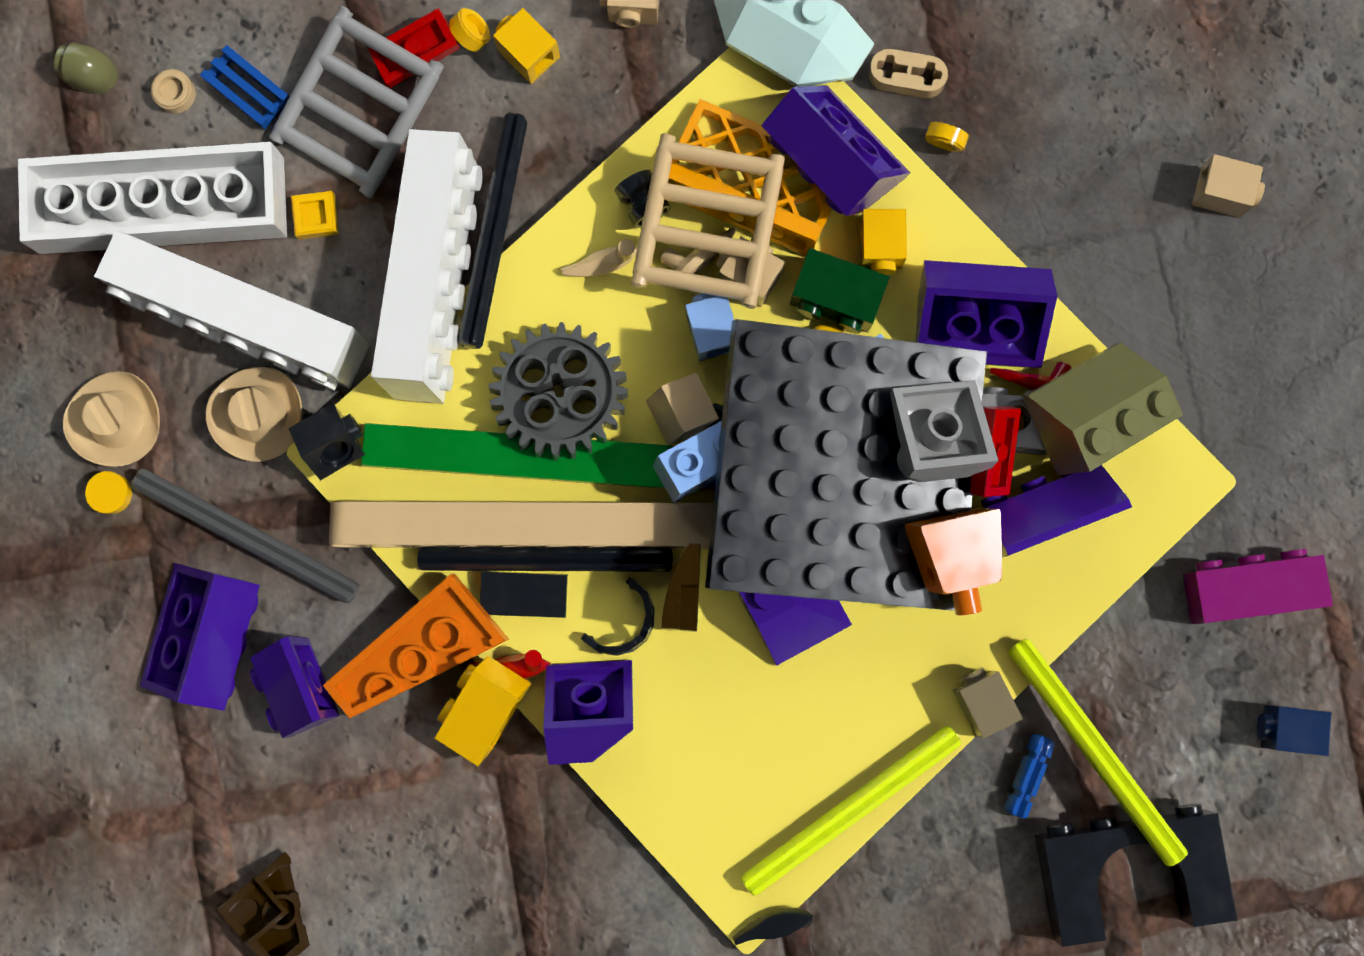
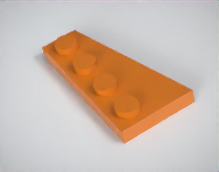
M450 574L329 679L323 687L350 719L509 640V638L457 575Z

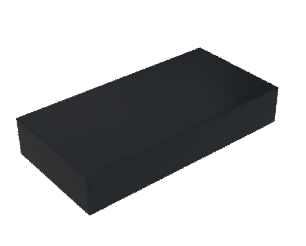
M482 571L480 604L489 615L566 618L568 574Z

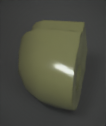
M75 42L70 43L68 46L62 45L57 49L54 58L55 72L72 89L92 94H102L114 87L118 80V69L116 64L105 53L93 47Z

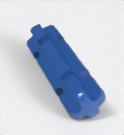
M1033 734L1026 748L1029 750L1028 756H1023L1012 788L1015 789L1013 795L1009 793L1004 806L1006 812L1023 819L1028 817L1033 805L1030 799L1032 796L1036 797L1048 764H1045L1046 757L1051 758L1055 747V742L1052 739L1040 734Z

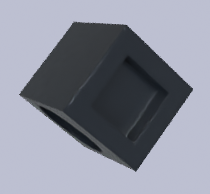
M334 403L289 428L301 458L320 481L365 455L358 441V438L363 436L361 428L351 414L343 416Z

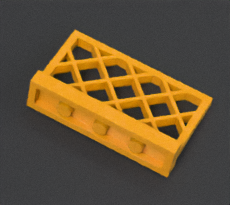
M699 99L679 140V143L706 148L728 141L732 152L741 154L735 138L749 134L758 139L761 148L744 155L769 159L771 154L780 152L773 145H768L770 143V135L760 124L702 99ZM705 115L719 121L723 132L703 138L698 127L702 116ZM694 134L696 141L690 142ZM672 159L668 179L670 184L760 200L756 188L763 186L765 176L752 180L750 173L741 172L745 183L731 187L722 183L718 172L726 170L724 168L707 165L692 170L680 165L681 160ZM798 165L783 170L780 185L783 199L777 201L770 241L807 256L809 248L815 249L832 208L822 197L825 193L816 184H811L808 181L809 191L794 196L790 195L784 179L799 174L797 171ZM814 198L821 212L817 222L815 223L801 217L795 204ZM688 205L754 234L757 217Z

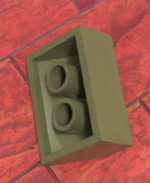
M1123 343L1112 345L1023 396L1057 475L1090 472L1183 415L1167 376Z

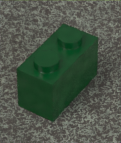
M809 248L795 285L790 305L796 306V312L805 317L819 320L823 316L837 321L836 326L846 332L860 334L861 330L869 332L890 276Z

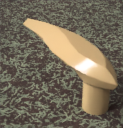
M733 227L719 236L732 238L736 230ZM669 247L663 252L660 261L672 270L696 274L709 265L720 253L695 249L685 258Z
M624 239L620 241L617 247L602 249L592 253L578 263L561 267L562 275L597 276L608 274L630 263L636 255L637 248H635L631 240Z

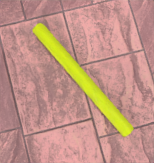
M1026 638L1014 645L1009 650V655L1164 864L1174 866L1188 855L1186 848L1033 643Z
M943 727L742 874L741 879L747 890L753 896L761 893L960 747L961 741L956 732L951 727Z

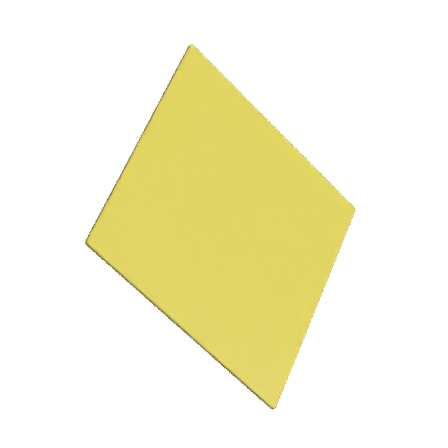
M730 47L501 254L483 346L480 349H469L459 343L457 350H452L450 366L453 367L454 379L452 389L446 391L444 404L395 400L371 377L370 373L335 405L343 416L351 414L363 432V436L358 438L362 449L365 423L505 433L510 424L498 426L495 417L502 411L492 410L490 401L499 396L490 393L489 384L500 381L493 376L492 368L498 366L505 367L500 359L499 354L501 351L514 354L511 344L512 339L518 340L524 345L527 342L525 330L529 329L536 337L542 336L541 328L542 324L545 323L551 334L557 333L560 322L564 323L566 334H572L575 327L581 325L582 338L586 339L591 333L596 332L598 338L596 347L609 342L611 344V352L607 358L620 357L621 365L615 371L626 372L627 381L618 386L628 389V398L617 400L625 406V414L612 415L618 422V429L611 430L604 427L603 430L607 441L667 445L646 400L661 386L697 373L711 403L723 406L729 353L699 361L686 317L685 305L692 303V298L702 293L647 283L645 288L633 287L631 281L635 257L621 269L597 276L562 275L561 267L578 263L592 253L602 249L617 247L620 241L624 239L631 240L635 248L638 247L641 228L633 226L628 217L630 212L629 204L621 203L614 190L620 182L639 171H653L661 134L672 135L676 137L675 142H679L699 99L762 125L792 87L795 86ZM839 80L826 84L811 85H828L911 172L906 179L867 208L906 209L907 259L902 269H896V273L887 275L890 278L869 332L861 330L860 334L856 335L876 337L882 334L886 339L915 342L918 294L924 260L1027 267L844 81L841 82ZM705 115L702 116L698 127L703 138L723 132L719 121ZM694 134L690 142L696 141ZM745 134L735 138L741 154L761 148L758 139L752 135ZM728 141L707 147L732 152ZM774 153L785 157L783 170L797 165L788 154ZM680 161L679 163L692 170L707 166L686 161ZM726 169L718 172L722 183L731 187L745 183L740 171ZM750 173L752 180L763 177L762 175ZM800 174L784 179L791 196L810 190L807 181ZM763 186L756 188L760 198ZM780 191L778 201L783 199V196ZM814 198L795 204L801 217L815 223L817 222L821 212ZM668 201L671 206L670 211L660 219V225L713 235H720L734 227L736 233L732 238L739 239L742 236L751 241L754 235L688 205ZM832 209L815 250L860 266L859 220L862 213L845 216ZM771 241L769 246L774 251L772 254L783 260L785 264L783 273L762 307L756 305L755 309H749L741 305V300L728 298L734 320L740 319L814 329L820 325L836 326L837 321L823 316L819 320L805 317L796 312V306L790 305L791 297L806 256ZM656 242L651 266L672 270L660 261L663 252L667 248H672L685 258L695 249ZM721 254L700 272L696 273V275L719 279L720 268L716 266V263ZM470 283L465 287L464 307L462 310L457 311L456 325L459 327V334ZM1057 298L1042 368L986 364L983 388L1008 389V395L1024 396V392L1028 389L991 374L990 369H1008L1025 374H1041L1050 377L1057 362H1065L1074 368L1104 351L1107 347ZM572 360L565 365L564 369L571 374H577L585 369L586 364L580 360ZM530 369L523 375L522 379L529 383H536L543 378L545 373L539 369ZM589 381L584 386L593 387L596 385V382ZM562 385L553 387L556 397L564 396ZM524 395L521 400L528 401L534 396ZM581 399L574 404L573 410L580 414H587L596 405L591 400ZM540 408L532 414L531 419L537 423H545L553 417L554 413L550 409ZM1021 414L1018 431L1024 427V419ZM1176 419L1102 464L1129 498L1132 508L1003 557L1002 578L1000 582L978 587L982 606L981 612L958 616L955 614V611L840 601L852 625L777 666L736 591L705 588L709 549H701L697 632L666 631L661 629L668 586L675 567L685 549H671L673 552V568L669 572L499 571L568 574L566 618L490 615L509 640L472 659L475 662H482L487 656L497 659L506 655L526 654L530 650H537L543 659L551 662L549 665L632 660L633 730L595 761L571 763L569 765L735 945L733 937L761 916L784 908H799L976 737L953 692L954 689L963 685L960 680L962 676L981 667L984 668L986 673L999 671L1014 700L1031 684L1009 655V650L1023 639H1029L1048 665H1050L1230 492L1236 484V479ZM681 440V441L676 442V443L671 444V445H672V446H676V445H678V444H680V443H682V442H684V441ZM295 443L287 449L288 458L329 503L344 501L673 503L666 489L371 468L361 465L362 457L320 481L301 458ZM1015 453L1010 495H1006L1008 499L1022 494L1023 491L1020 486L1032 480L1045 476L1047 483H1051L1063 478L1062 475H1057L1049 455ZM702 487L701 492L695 491L675 503H714L715 489ZM973 495L971 510L983 508L981 501L989 497ZM371 548L419 601L450 574H456L480 603L482 571H423L418 568L417 564L419 548ZM631 577L650 594L655 609L654 628L647 642L634 652L618 656L602 655L581 639L584 633L593 636L594 640L600 645L621 646L639 636L646 615L644 603L640 594L635 590H631L629 585L625 583ZM546 669L538 675L525 678L531 685L517 707L543 736ZM943 727H951L956 732L961 741L960 747L761 893L753 896L747 890L741 879L742 874ZM766 939L750 940L735 946L742 953L750 954Z

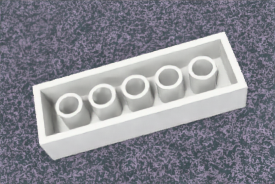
M409 129L371 377L395 400L444 404L446 391H450L453 385L454 372L453 367L450 366L451 352L458 348L459 327L456 325L457 311L462 310L465 303V287L461 283L463 270H468L471 262V248L467 242L469 230L475 229L477 220L476 206L473 205L475 191H480L482 185V168L477 165L473 158L472 150L468 149L459 132Z
M272 142L18 159L20 242L39 254L107 250L115 230L155 246L287 237L284 157Z
M115 230L94 277L108 285L106 293L120 299V302L142 312L148 310L159 315L160 319L182 328L185 325L197 331V334L214 342L221 343V341H224L234 346L235 350L255 359H259L260 354L263 353L262 357L273 362L274 366L291 374L297 375L298 370L302 369L301 373L312 378V382L335 391L337 385L348 389L351 388L370 345L352 326L118 230Z

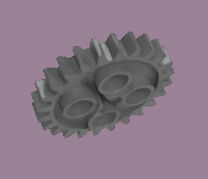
M560 322L557 333L551 334L545 323L542 324V336L536 337L529 329L525 330L527 342L523 345L518 340L512 339L511 344L514 354L501 351L499 355L505 367L498 366L492 368L493 376L500 380L499 382L489 384L490 393L499 396L490 401L492 410L502 411L495 417L498 426L510 424L505 432L508 440L521 435L519 440L520 449L524 451L533 443L535 444V454L538 458L542 456L546 448L551 449L554 460H558L561 449H567L570 457L575 459L576 446L582 445L588 453H591V439L596 438L605 444L607 438L603 430L604 427L617 430L618 422L612 415L625 414V406L617 401L628 398V389L618 386L627 381L626 372L615 371L621 365L620 357L607 358L611 352V344L609 342L596 347L598 340L596 332L591 333L586 339L582 338L581 325H577L572 334H566L565 325L563 322ZM572 360H580L586 364L585 369L577 374L567 372L564 367ZM530 369H539L545 373L543 378L536 383H529L522 379L523 375ZM589 381L596 382V385L593 387L584 386ZM562 385L564 396L556 397L553 387ZM524 395L534 396L528 401L521 400ZM581 399L591 400L596 405L587 414H580L573 410L574 404ZM540 408L550 409L554 413L553 417L545 423L534 422L531 416Z

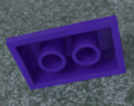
M828 85L792 87L761 125L770 135V143L781 153L788 154L797 163L798 173L809 183L816 184L826 194L825 201L834 211L845 216L862 213L863 209L869 208L911 173Z
M924 260L918 294L915 342L986 351V364L1042 368L1057 301L1052 269Z
M1100 465L1090 472L1062 475L1063 478L1051 483H1047L1045 476L1021 485L1023 493L1009 499L1006 495L992 496L982 500L981 504L983 508L1000 509L1003 558L1132 508L1131 502L1106 469Z
M175 563L139 686L178 703L225 711L227 700L234 691V676L239 658L246 649V633L249 622L258 606L257 594L260 585Z

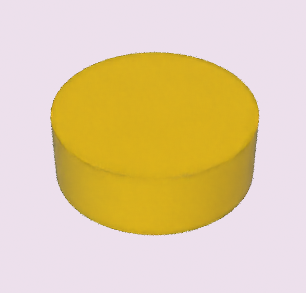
M460 9L449 21V27L455 39L470 51H479L490 40L488 25L478 13L471 9Z
M930 122L925 135V139L929 144L956 153L964 151L969 138V134L964 130L942 122Z
M103 471L97 473L89 480L85 496L89 506L95 511L104 514H117L126 509L130 504L132 487L124 476L111 471Z

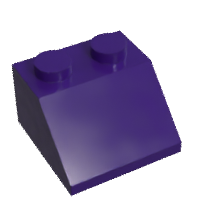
M287 636L250 657L254 668L250 669L252 682L259 693L264 692L270 707L266 709L268 722L275 733L280 732L282 738L293 737L340 716L333 698L323 687L326 680L309 638Z

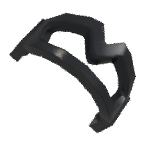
M631 577L625 583L629 585L631 590H635L640 594L644 603L646 615L639 636L621 646L600 645L594 640L593 636L584 633L581 639L602 655L618 656L634 652L647 642L654 628L655 609L650 594Z

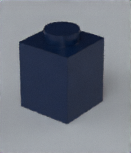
M1264 705L1263 713L1259 715L1257 721V736L1261 739V748L1329 756L1332 712Z

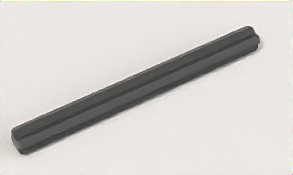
M140 469L132 480L131 486L134 490L344 603H350L355 598L360 586L357 582L148 470Z

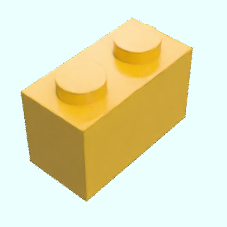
M489 656L477 667L470 664L456 685L462 690L457 700L451 698L437 718L443 724L434 739L476 766H479L493 750L531 683Z

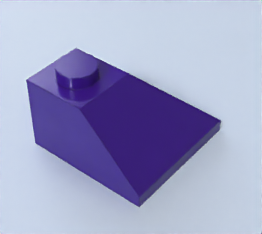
M736 591L776 666L852 625L839 600Z
M632 660L553 664L546 667L543 730L548 765L593 762L633 730Z

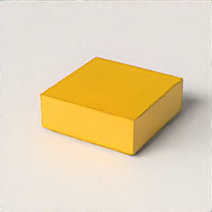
M332 191L291 196L294 232L298 240L339 235L336 199Z

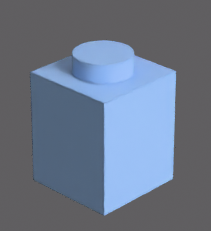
M704 293L694 296L692 303L686 304L685 309L698 360L703 361L728 354L732 320H734L728 298Z

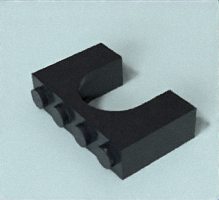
M1202 804L1176 806V814L1164 815L1162 817L1188 852V855L1174 866H1170L1181 921L1193 927L1238 921L1218 813L1202 809ZM1114 816L1099 817L1089 820L1090 827L1073 829V823L1053 824L1046 826L1047 833L1035 835L1052 938L1060 946L1066 947L1106 941L1098 895V880L1102 867L1113 853L1123 847L1133 844H1149L1132 820L1116 822V817Z

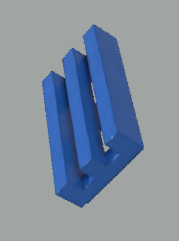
M226 45L221 50L223 55L219 59L215 57L211 61L213 66L209 71L204 69L200 76L265 130L283 110L289 95ZM233 62L278 100L273 104L231 70L228 65ZM221 73L268 110L265 115L262 116L220 82L217 78Z

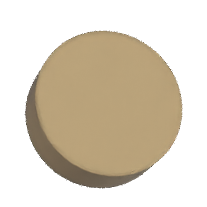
M169 69L162 71L154 78L151 84L153 100L161 109L168 113H182L188 110L194 103L196 97L195 86L179 70Z

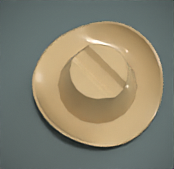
M269 367L246 368L229 376L213 391L206 406V422L214 441L229 454L254 462L271 460L285 453L294 443L289 428L301 422L303 416L302 401L295 384L281 371Z
M122 371L99 375L84 384L69 402L63 416V431L71 448L84 459L103 466H124L140 460L154 446L160 428L159 407L153 392L139 377Z

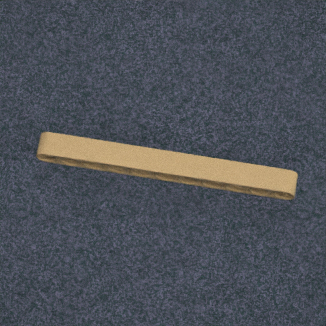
M331 502L329 546L350 548L552 547L686 549L689 543L701 544V549H709L713 503Z

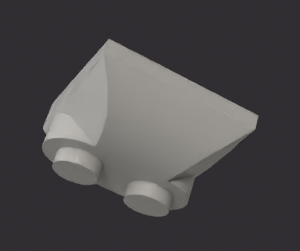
M975 380L892 388L890 395L901 445L897 455V463L899 469L907 478L916 482L965 478L991 469L998 462Z

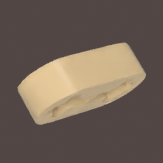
M895 49L879 51L873 57L868 71L869 80L876 89L919 98L937 96L943 90L948 78V69L940 58ZM885 62L891 63L892 70L895 71L891 78L883 77L884 73L881 68H883ZM925 69L932 70V76L936 78L931 85L924 84V77L920 76L923 75Z

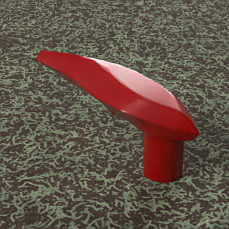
M1059 361L1056 363L1050 377L1000 368H991L990 373L1028 390H1035L1069 371L1072 367L1065 362Z
M530 650L526 654L506 655L494 659L524 679L538 675L551 663L543 659L537 650ZM469 662V665L477 667L481 662Z

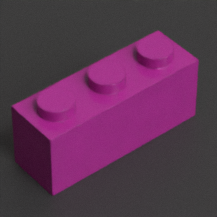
M1307 549L1280 552L1281 560L1266 562L1265 555L1261 554L1238 558L1239 566L1223 568L1222 560L1195 563L1197 572L1183 574L1191 625L1332 607L1333 602L1324 555L1308 557Z

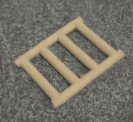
M661 134L643 216L631 285L637 288H645L647 283L736 299L741 300L742 306L755 309L763 279L785 157L780 154H771L769 159L684 144L675 142L676 137L672 135ZM672 159L765 176L761 198L756 200L670 184L668 179ZM664 200L757 217L753 240L751 242L660 225ZM656 242L747 258L749 260L744 283L651 266Z

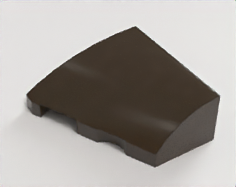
M689 543L675 567L665 597L662 630L697 632L701 544Z
M286 851L215 909V912L252 956H298L310 946L306 926L302 923L299 894L295 891L291 873V858Z

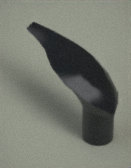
M784 908L772 911L748 924L733 937L735 945L755 939L784 937L800 928H808L813 922L814 915L800 908Z

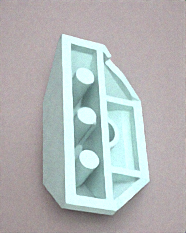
M713 0L726 46L795 87L826 84L839 80L841 82L853 80L874 47V42L847 10L833 0Z

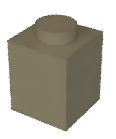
M983 667L962 676L960 680L963 685L953 690L976 737L984 739L1023 720L999 671L986 673Z

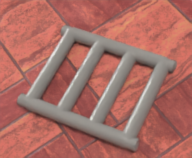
M340 6L278 117L269 139L279 144H283L285 141L359 185V191L365 197L371 199L408 136L409 129L413 127L439 80L444 65L438 61L430 60L429 63L354 20L352 18L353 13L345 6ZM343 34L349 35L419 76L420 79L409 99L332 55ZM324 69L400 114L389 135L382 133L313 92ZM304 106L380 150L368 172L293 128Z

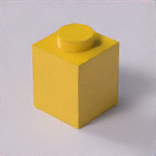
M524 8L515 15L510 14L506 16L496 27V33L493 35L497 51L530 84L536 81L560 58L557 41Z
M863 209L859 220L860 266L884 275L894 274L896 269H902L907 259L906 209Z

